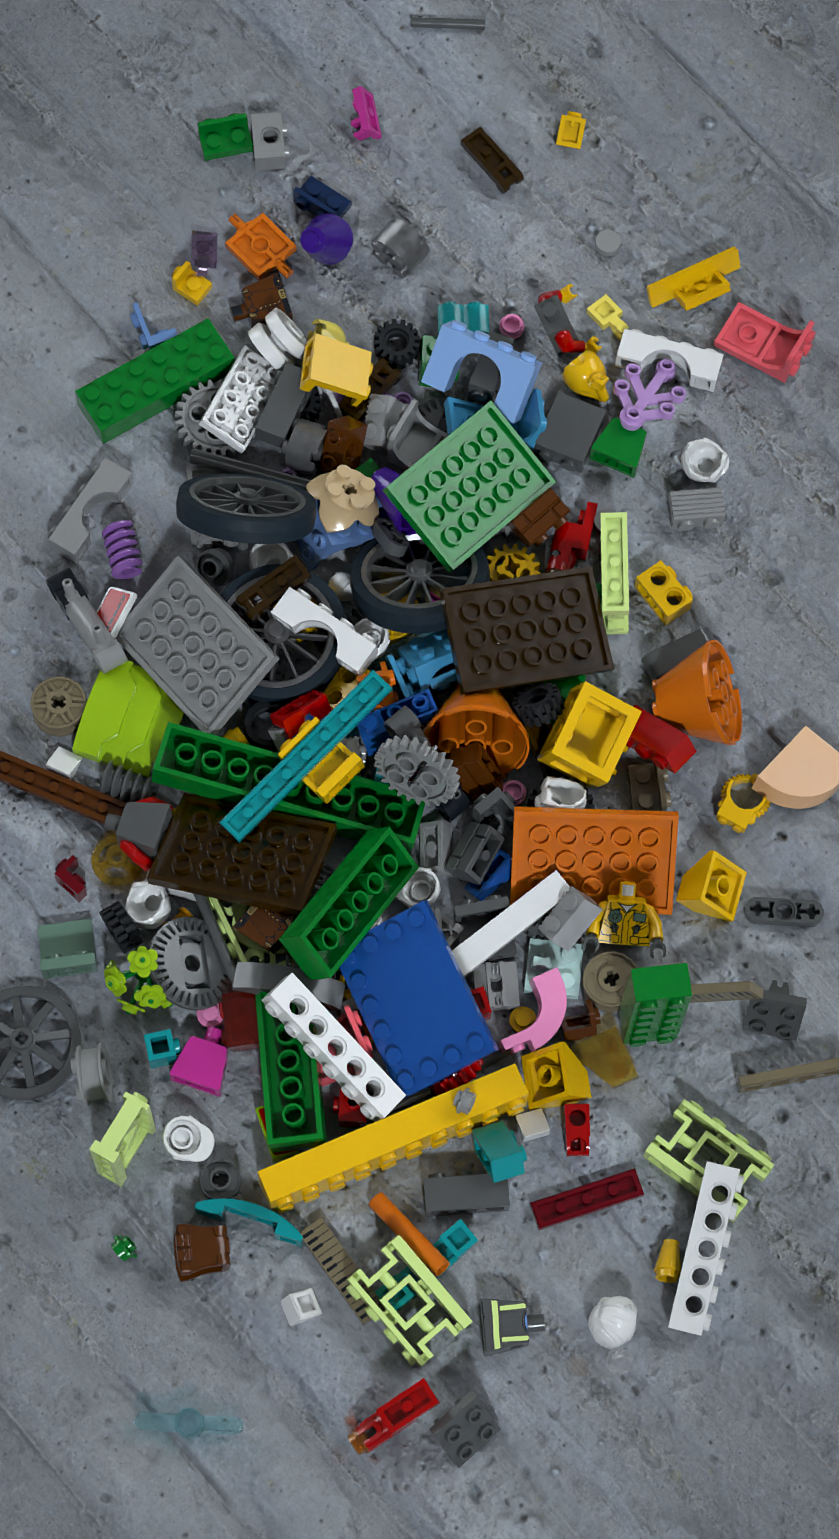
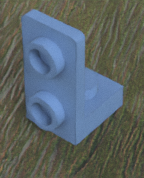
M138 303L132 304L133 313L130 314V318L134 328L139 327L141 335H138L143 350L147 349L149 351L177 335L175 328L170 330L162 329L156 332L155 335L150 336Z

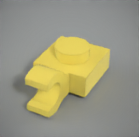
M607 294L587 308V314L602 330L609 326L615 337L621 341L624 329H629V327L620 319L623 311Z

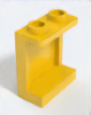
M315 333L305 344L300 389L310 392L314 386H318L352 397L351 405L357 407L363 400L368 398L371 387L368 385V381L373 370V363H371L372 352Z
M317 717L305 721L299 728V733L292 740L288 739L282 744L278 753L281 761L320 723ZM340 742L302 782L322 801L328 804L365 766L362 759L355 752L352 753Z

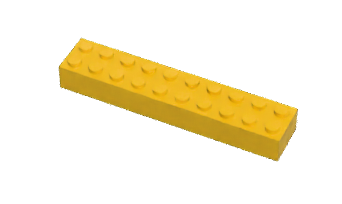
M514 1063L257 1171L260 1187L271 1211H278L279 1214L288 1212L294 1208L293 1204L303 1200L305 1203H309L318 1199L321 1192L330 1190V1192L338 1191L346 1186L345 1182L352 1179L356 1181L364 1180L371 1176V1171L381 1168L382 1171L390 1169L397 1164V1160L404 1157L407 1160L416 1158L422 1154L423 1149L430 1146L433 1149L442 1147L448 1143L447 1139L456 1135L458 1138H463L471 1134L475 1127L496 1123L499 1121V1117L506 1114L512 1117L523 1112V1107L527 1104L528 1090ZM466 1088H470V1092L476 1094L475 1103L468 1115L462 1112L458 1114L456 1107L453 1106L454 1098L459 1090L464 1091Z

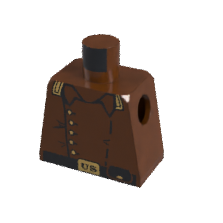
M274 273L244 287L241 290L242 304L230 307L233 321L236 322L248 318L251 328L257 323L267 325L265 316L274 308L283 311L293 321V314L278 273Z
M251 906L233 928L275 954L281 947L287 951L279 938L295 919L290 914Z

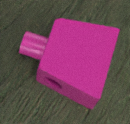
M208 1026L203 1039L191 1036L170 1071L171 1081L220 1097L228 1060V1048L219 1045L223 1031Z

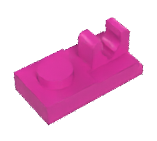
M362 86L352 89L354 96L352 103L359 117L351 121V126L356 129L361 127L353 136L359 141L370 136L373 139H381L382 135L373 94Z

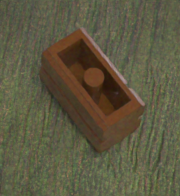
M548 488L510 521L508 526L518 535L526 547H530L533 543L538 547L549 537L546 532L550 528L554 527L557 530L568 521L565 515L570 510L551 488Z
M478 741L468 744L465 748L462 746L452 750L450 759L453 760L451 766L458 768L456 774L460 776V785L465 794H469L475 801L484 793L489 795L497 787L503 792L504 776Z

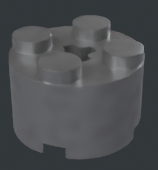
M394 218L378 233L371 244L376 250L374 256L382 264L389 262L394 266V272L403 279L410 275L430 253V248L426 242L421 244L417 238L420 235L412 227L400 219H397L395 222Z
M296 418L292 425L290 439H285L282 445L281 453L285 455L284 466L312 477H317V474L322 475L324 471L319 469L327 426L306 419Z

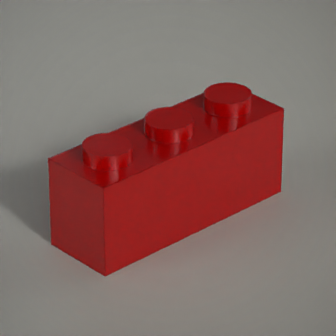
M634 705V708L642 712L626 746L628 749L630 747L634 749L643 759H651L661 770L666 768L675 774L697 752L687 734L639 706Z

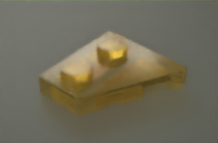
M616 1026L569 1047L583 1065L613 1089L639 1078Z

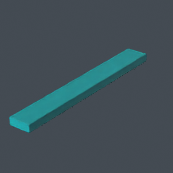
M372 670L219 823L240 843L392 691V687Z

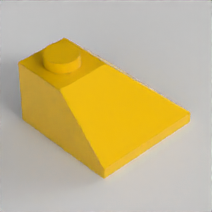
M710 850L682 876L676 901L691 911L733 922L747 872L716 851Z
M559 1042L521 1056L525 1086L529 1093L527 1100L530 1110L575 1104L592 1098L588 1072L565 1042Z

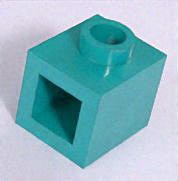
M171 1029L144 1035L151 1069L175 1064L177 1060L176 1055L181 1053L179 1039L172 1038Z

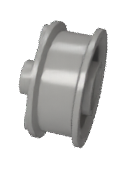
M99 1042L98 1047L83 1049L82 1045H77L74 1057L71 1058L72 1073L77 1074L78 1085H75L77 1101H83L85 1106H89L91 1101L105 1099L107 1103L112 1102V1073L104 1042Z

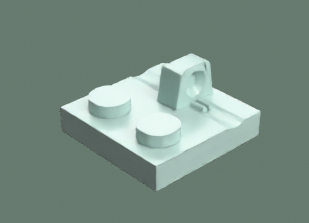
M530 938L524 993L534 994L529 984L532 978L558 968L565 985L567 998L578 999L583 958L582 944L575 943L568 952L550 940Z

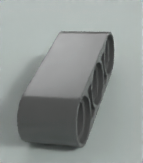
M704 627L647 653L642 657L641 662L653 681L659 679L703 644L715 639L709 628Z

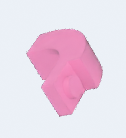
M558 968L538 975L529 981L538 1003L536 1020L529 1028L500 1040L498 1046L502 1054L507 1051L511 1055L526 1049L525 1043H527L530 1051L534 1052L546 1044L561 1026L566 1012L567 996Z

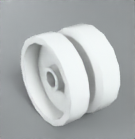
M274 308L265 316L267 325L257 323L248 331V335L263 357L276 370L283 371L286 363L295 366L294 357L303 359L305 344L308 340L283 311Z

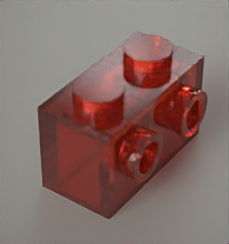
M241 991L222 994L223 1002L219 1003V1012L221 1018L225 1021V1029H222L221 1032L224 1046L227 1045V1048L233 1053L260 1049L255 994Z

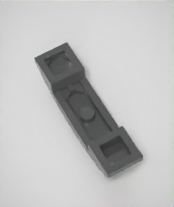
M237 962L232 990L259 995L260 991L269 993L283 978L293 973L326 1009L341 1011L345 984L332 978L309 980L302 969L283 965Z

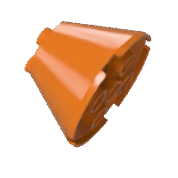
M718 640L706 642L659 679L652 681V688L656 695V701L652 703L654 716L660 717L664 722L689 736L731 746L736 745L735 741H740L742 707L739 688L733 689L730 674H734L733 666L725 648Z
M458 683L456 689L442 705L438 713L431 719L423 732L432 747L438 746V753L446 752L445 759H450L453 749L462 746L465 748L468 744L478 741L504 778H506V773L515 768L518 770L522 767L529 754L530 743L528 733L499 689L461 695Z

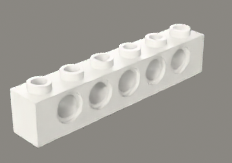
M293 973L283 978L262 999L268 1013L278 1018L285 1025V1031L291 1037L297 1038L301 1042L306 1054L316 1059L323 1066L324 1073L340 1084L345 1096L354 1100L361 1107L360 1110L366 1118L374 1122L385 1118L406 1096ZM290 1003L297 1006L298 1015L290 1010ZM309 1023L315 1025L317 1035L310 1032ZM328 1043L335 1047V1056L328 1051ZM347 1064L353 1066L355 1070L354 1076L348 1073ZM366 1084L373 1088V1097L367 1093Z
M708 1161L706 1163L668 1328L702 1336L703 1330L709 1331L712 1315L707 1314L709 1304H715L719 1287L714 1286L716 1275L722 1276L725 1259L720 1258L722 1248H728L732 1233L727 1231L729 1219L735 1220L738 1204L733 1203L735 1192L741 1193L744 1176L739 1175L740 1169ZM717 1186H724L728 1190V1197L723 1202H717L712 1197V1191ZM716 1213L720 1215L722 1224L718 1229L711 1230L706 1226V1218L709 1214ZM711 1241L715 1245V1253L711 1257H703L700 1254L699 1247L702 1242ZM699 1268L705 1269L709 1274V1280L704 1285H698L693 1280V1273ZM691 1296H697L702 1301V1309L697 1313H692L687 1309L686 1302Z

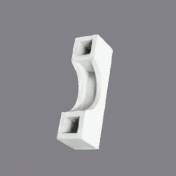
M624 329L615 367L626 369L628 364L634 363L639 365L642 371L650 363L670 359L685 372L689 386L714 392L724 354L710 348L701 349L694 347L687 342L678 343L670 341L664 336L647 335L637 329Z
M289 587L271 611L273 618L295 634L309 627H320L328 630L337 639L336 659L338 663L356 676L362 675L379 653L375 645L376 641L364 632L360 635L354 631V625L346 619L341 618L339 621L332 616L333 611L324 604L320 603L318 606L310 601L311 596L299 588L295 591Z

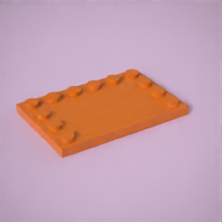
M514 807L510 905L557 870L570 887H574L590 896L597 904L606 901L607 895H619L620 882L628 881L636 883L635 897L646 898V904L653 906L657 914L672 915L678 811Z

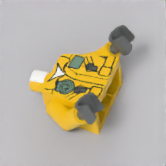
M620 882L619 895H607L606 901L598 904L603 910L586 930L587 938L581 946L583 952L586 949L587 943L594 945L595 950L593 954L597 952L600 943L649 946L652 958H654L653 950L660 948L663 950V958L666 956V946L662 943L664 940L662 922L654 907L646 904V898L635 897L636 883Z

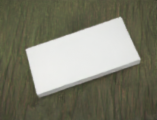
M245 345L238 354L199 425L238 452H244L255 433V428H253L254 420L257 414H262L265 408L263 406L265 397L268 392H273L275 387L274 379L278 370L266 359Z

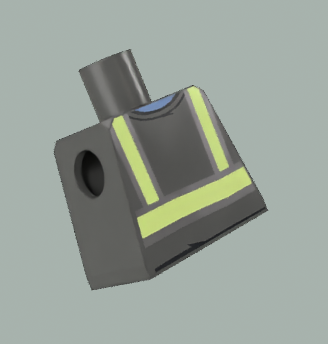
M480 1298L479 1309L484 1357L526 1347L529 1345V1332L545 1331L544 1315H527L526 1302Z

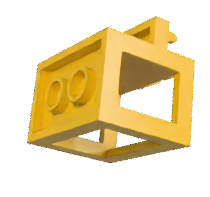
M585 681L570 689L564 702L565 709L562 710V715L557 716L558 718L555 720L537 760L572 779L580 781L581 784L595 789L607 784L611 776L616 775L617 770L615 767L622 752L626 753L628 750L626 744L642 711Z

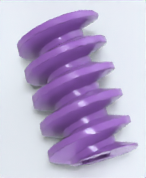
M130 520L113 522L102 531V537L105 540L104 545L107 549V557L109 558V566L112 568L111 574L119 580L133 578L142 573V569L137 568L143 562L142 559L136 558L140 555V550L135 548L138 542L132 539L136 534L134 530H129L133 527V522Z

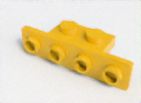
M735 246L648 285L649 304L654 308L675 298L688 311L731 291L730 283L723 276L741 267L738 249Z

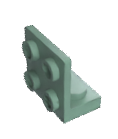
M91 919L40 925L37 927L41 955L40 969L43 979L98 972Z

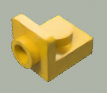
M568 111L567 115H561L556 145L581 150L586 119L582 118L581 113Z
M185 261L182 266H178L171 276L173 290L197 306L213 288L212 282L193 271L191 263Z

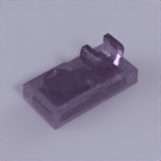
M192 230L191 266H197V276L207 277L208 268L216 269L217 233Z

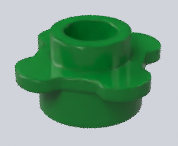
M114 1236L116 1241L111 1244V1247L120 1259L126 1262L129 1258L138 1257L134 1251L137 1247L128 1236Z

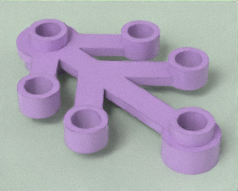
M663 359L657 363L654 377L646 389H644L639 377L641 373L640 366L634 363L626 366L624 376L629 380L637 402L633 406L628 396L630 384L623 379L617 380L614 384L613 392L618 396L623 408L619 415L623 428L635 431L643 426L644 421L656 419L670 420L673 418L675 406L672 403H683L686 397V390L683 387L675 386L669 393L656 394L663 382H670L674 379L676 366L672 360ZM661 404L660 409L644 411L647 406Z

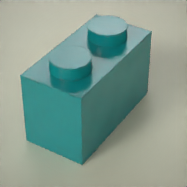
M503 1121L472 1130L474 1152L493 1183L525 1174L524 1162L527 1161L523 1145L517 1144L514 1131L508 1130Z

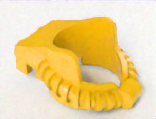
M753 773L751 776L749 774H737L724 783L722 786L723 790H721L722 794L720 795L722 799L718 802L720 809L716 815L719 823L731 826L737 833H744L748 824H754L756 817L759 818L761 817L760 815L763 816L764 812L768 811L771 802L765 796L762 797V802L753 809L739 808L734 804L730 796V791L736 785L749 782L754 784L758 774Z

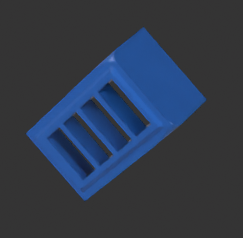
M499 849L481 884L469 882L464 889L479 901H483L511 878L512 856Z

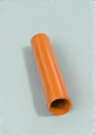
M383 1192L378 1193L369 1202V1207L396 1235L402 1237L436 1277L441 1275L449 1267L450 1262Z

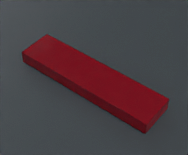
M634 1168L531 1202L530 1207L540 1231L643 1197L644 1192Z

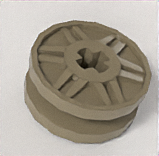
M60 676L48 678L38 684L32 693L30 702L34 722L39 729L50 736L57 737L71 735L78 730L87 703L85 692L81 686L70 678Z
M611 951L600 953L589 961L584 970L582 988L585 998L591 1000L594 1008L607 1013L619 1012L630 970L637 968L633 960L624 954ZM607 978H612V981L616 980L615 986H610V983L606 984Z

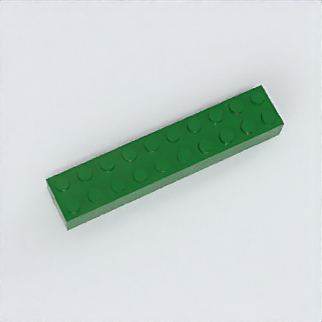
M168 722L153 767L151 782L199 796L238 804L281 760L276 752ZM355 776L328 804L322 801L301 781L272 811L336 824V835L359 841L370 829L390 827L411 856L425 802L421 801L420 805H417L413 798L407 801L406 795L397 796L398 791L396 789H388L390 785Z

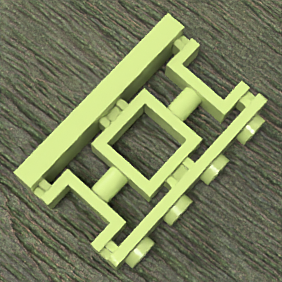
M627 512L600 513L602 615L606 633L628 634Z
M685 1099L672 1116L683 1125L669 1143L657 1135L643 1155L645 1159L697 1197H699L705 1169L693 1161V1158L705 1142H708L728 1157L723 1163L725 1166L731 1167L730 1165L738 1153L751 1162L743 1175L739 1174L744 1176L743 1185L751 1174L763 1182L774 1167V1164L771 1162L772 1159L768 1154L761 1150L755 1151L748 1146L749 1142L743 1136L737 1133L733 1135L725 1129L726 1125L716 1117L711 1119L703 1113L704 1109L694 1101L688 1102ZM692 1121L706 1129L698 1142L685 1134ZM677 1142L690 1150V1153L683 1161V1165L669 1155ZM713 1189L712 1197L715 1201L723 1202L727 1199L717 1189ZM735 1192L733 1200L738 1204L735 1220L748 1203V1200L738 1194V1192Z
M396 1235L380 1250L389 1261L370 1278L359 1268L346 1279L349 1284L346 1289L356 1301L360 1298L368 1306L364 1310L374 1322L379 1320L386 1329L383 1333L391 1343L395 1344L398 1342L404 1349L401 1354L411 1366L416 1363L419 1367H422L427 1360L434 1356L425 1346L431 1338L444 1327L455 1337L473 1321L402 1237ZM393 1250L419 1279L417 1282L410 1274L399 1283L390 1275L388 1270L398 1262L391 1253ZM378 1279L386 1286L389 1292L378 1300L385 1308L383 1312L359 1285V1280L367 1288ZM406 1284H409L425 1305L405 1322L388 1300ZM429 1294L437 1300L453 1319L454 1325L447 1318H444L434 1327L424 1314L435 1305L429 1298ZM416 1322L426 1335L415 1343L422 1352L420 1355L394 1326L396 1323L403 1331H406Z

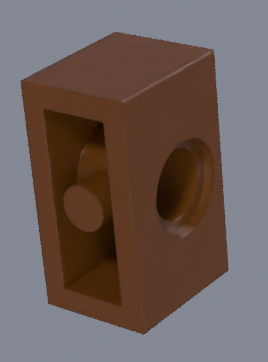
M348 415L330 420L328 422L319 469L330 473L336 470L339 465H347L351 469L359 467L368 425Z

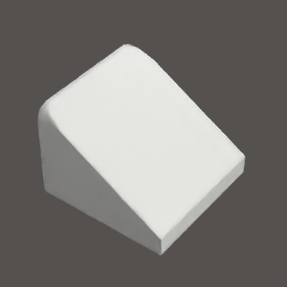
M58 747L47 761L46 768L48 771L72 780L83 757Z
M542 1108L515 1115L523 1142L550 1135V1128Z
M312 1288L289 1294L281 1300L282 1308L290 1326L300 1324L322 1314Z

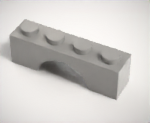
M107 458L104 459L101 465L97 464L91 473L90 481L87 485L83 484L80 487L76 501L73 505H68L64 510L62 521L58 526L54 525L48 534L50 549L77 565L91 545L89 533L84 528L87 514L97 505L110 502L120 503L133 485L132 472Z

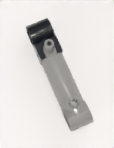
M67 568L46 579L51 594L56 602L59 603L67 619L71 620L84 640L101 672L105 674L127 662L122 647L112 637L93 608L87 593L79 581H77L72 570Z

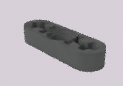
M754 897L747 902L744 915L753 924L815 927L821 922L824 909L815 900ZM754 905H759L760 910L768 911L769 905H773L771 910L772 918L768 917L769 912H761L760 916H755V912L750 910L754 908ZM779 906L789 907L792 915L787 919L780 918L776 912ZM797 907H800L799 912L805 913L808 908H813V912L818 913L814 919H809L808 914H800L799 919H795Z

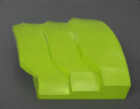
M127 660V662L105 674L100 670L82 714L72 751L83 758L105 765L111 760L115 768L121 764L124 771L133 769V774L138 775L142 773L143 777L148 778L156 761L167 723L171 722L180 725L185 713L143 667L134 665V662Z

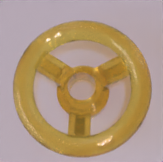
M116 834L103 838L92 852V869L95 875L106 884L113 886L129 884L143 870L137 864L134 866L128 862V856L118 846ZM116 842L115 845L108 848L106 852L107 860L99 863L102 850L107 845ZM117 855L122 856L120 861H114L113 858ZM114 867L123 868L130 874L125 877L114 878L106 875L103 871Z

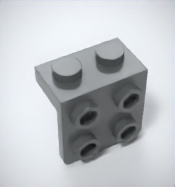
M497 787L489 795L484 793L475 800L471 822L487 824L499 814L513 830L514 807H516L514 804L516 802L507 791L503 793Z
M491 895L486 897L485 901L474 902V900H465L458 903V906H454V921L464 927V930L458 936L459 944L463 943L510 906L508 896ZM513 939L485 962L515 957L517 953L515 940Z

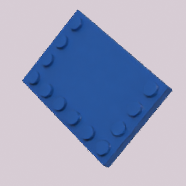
M427 900L419 902L370 929L339 967L391 1079L406 1094L402 1100L419 1093L499 1050Z

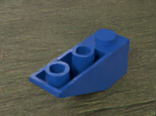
M429 689L370 712L357 725L369 756L377 753L381 744L385 743L388 738L393 740L383 723L403 706H407L413 711L421 725L438 713Z

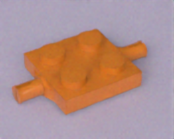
M236 213L233 214V217L232 215L230 216L228 221L237 231L234 236L225 242V247L258 281L275 269L286 279L293 274L294 271L285 263V260L297 251V246L264 213L246 223Z

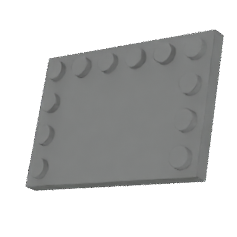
M179 555L128 615L116 636L119 643L202 732L216 735L280 659L188 561Z

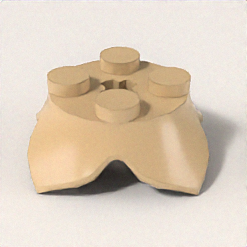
M339 465L336 470L319 475L306 485L307 492L314 499L320 500L319 518L327 533L348 529L357 520L362 525L373 526L376 519L379 518V506L374 492V480L366 477L359 471L351 469L347 465Z

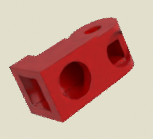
M564 1104L563 1118L566 1156H589V1104Z

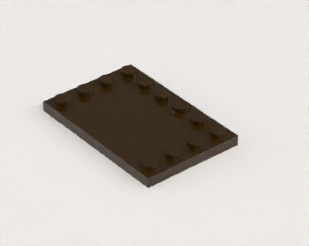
M592 566L447 587L439 590L461 695L614 670Z
M184 793L148 873V884L298 916L309 903L336 836L337 825L271 811L239 843L219 823L237 805L236 803Z

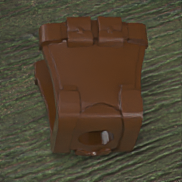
M187 1223L177 1224L174 1235V1255L176 1271L180 1282L190 1281L205 1274L226 1272L230 1269L229 1237H227V1226L204 1227Z

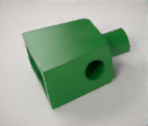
M613 418L592 445L590 459L634 478L647 432L641 428L635 431L626 430L622 427L620 419Z

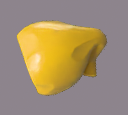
M589 350L585 351L564 368L562 377L570 390L578 395L594 398L600 402L608 401L609 394L606 384L609 378L606 376L605 366L597 354Z

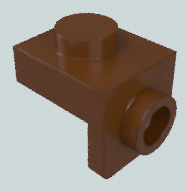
M590 999L585 1000L586 1013L564 1017L560 1028L565 1041H577L584 1037L597 1035L596 1025L601 1024L598 1008H593Z

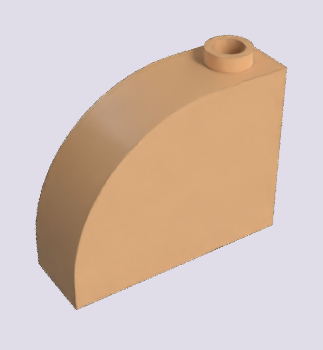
M805 726L757 776L752 789L762 797H767L768 801L782 807L803 809L819 805L829 799L839 789V752Z

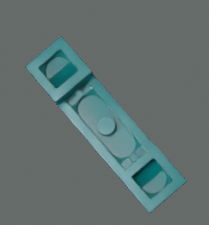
M225 1198L209 1199L196 1202L195 1204L196 1214L222 1222L225 1212H230L276 1227L275 1239L302 1247L303 1236L282 1216L263 1206L247 1201Z
M461 1219L432 1244L450 1262L449 1267L441 1275L479 1241ZM408 1266L399 1274L393 1276L397 1283L408 1274L416 1282L419 1280ZM384 1284L375 1291L380 1299L389 1292ZM406 1284L388 1302L398 1311L414 1299L417 1293L409 1284Z

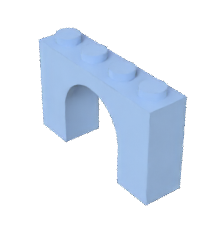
M452 320V322L449 321L443 324L421 382L445 392L452 388L463 359L471 353L483 354L495 362L501 375V385L494 405L507 421L513 424L519 421L525 410L542 362L536 360L537 357L529 352L522 351L520 353L513 350V346L507 342L499 341L497 343L489 339L490 336L482 331L473 332L466 329L467 326L462 322Z

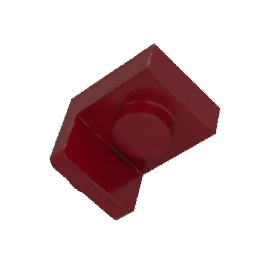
M72 855L68 860L65 858L57 865L54 875L56 882L80 903L87 896L86 883L77 873L72 875L79 866L77 858Z

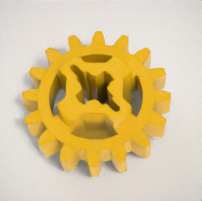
M504 544L503 551L500 552L495 548L493 552L494 557L487 556L490 581L514 578L511 571H508L509 566L510 570L516 574L515 578L540 574L537 571L539 570L540 563L533 562L535 560L534 553L527 555V547L520 551L517 544H514L512 549H509ZM503 560L502 565L497 566V564Z

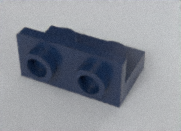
M310 176L301 188L295 187L293 190V202L302 211H309L315 217L330 213L343 218L352 206L351 200L313 176Z

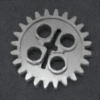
M208 380L207 387L198 382L197 390L189 387V395L183 393L182 402L177 403L176 409L178 411H175L174 419L177 420L175 421V429H180L178 431V438L186 437L183 445L188 446L192 444V449L195 448L225 456L228 453L234 458L236 453L234 448L221 439L211 438L209 435L212 433L207 430L200 433L199 431L205 428L199 425L201 420H195L192 417L194 415L204 416L220 388L222 380L218 381L217 386H214L212 381Z
M406 735L403 736L402 740L398 736H394L393 740L388 738L385 743L381 744L374 757L376 760L374 766L378 768L376 774L383 776L381 782L389 783V790L396 789L398 791L397 796L404 794L407 801H410L411 798L415 799L417 805H420L421 801H424L429 807L432 802L436 806H439L441 802L446 804L449 799L453 798L460 785L458 782L460 776L456 774L458 768L451 766L453 760L444 758L446 752L438 753V746L429 747L427 740L419 743L417 737L410 741ZM422 761H426L425 764L417 772L415 778L412 781H408L409 778L412 777L415 771L417 770L419 764Z

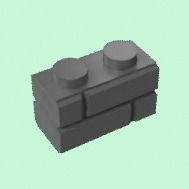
M470 821L445 867L460 881L480 885L505 839L490 825Z

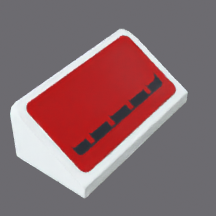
M116 587L108 589L96 611L113 638H116L137 598V594Z

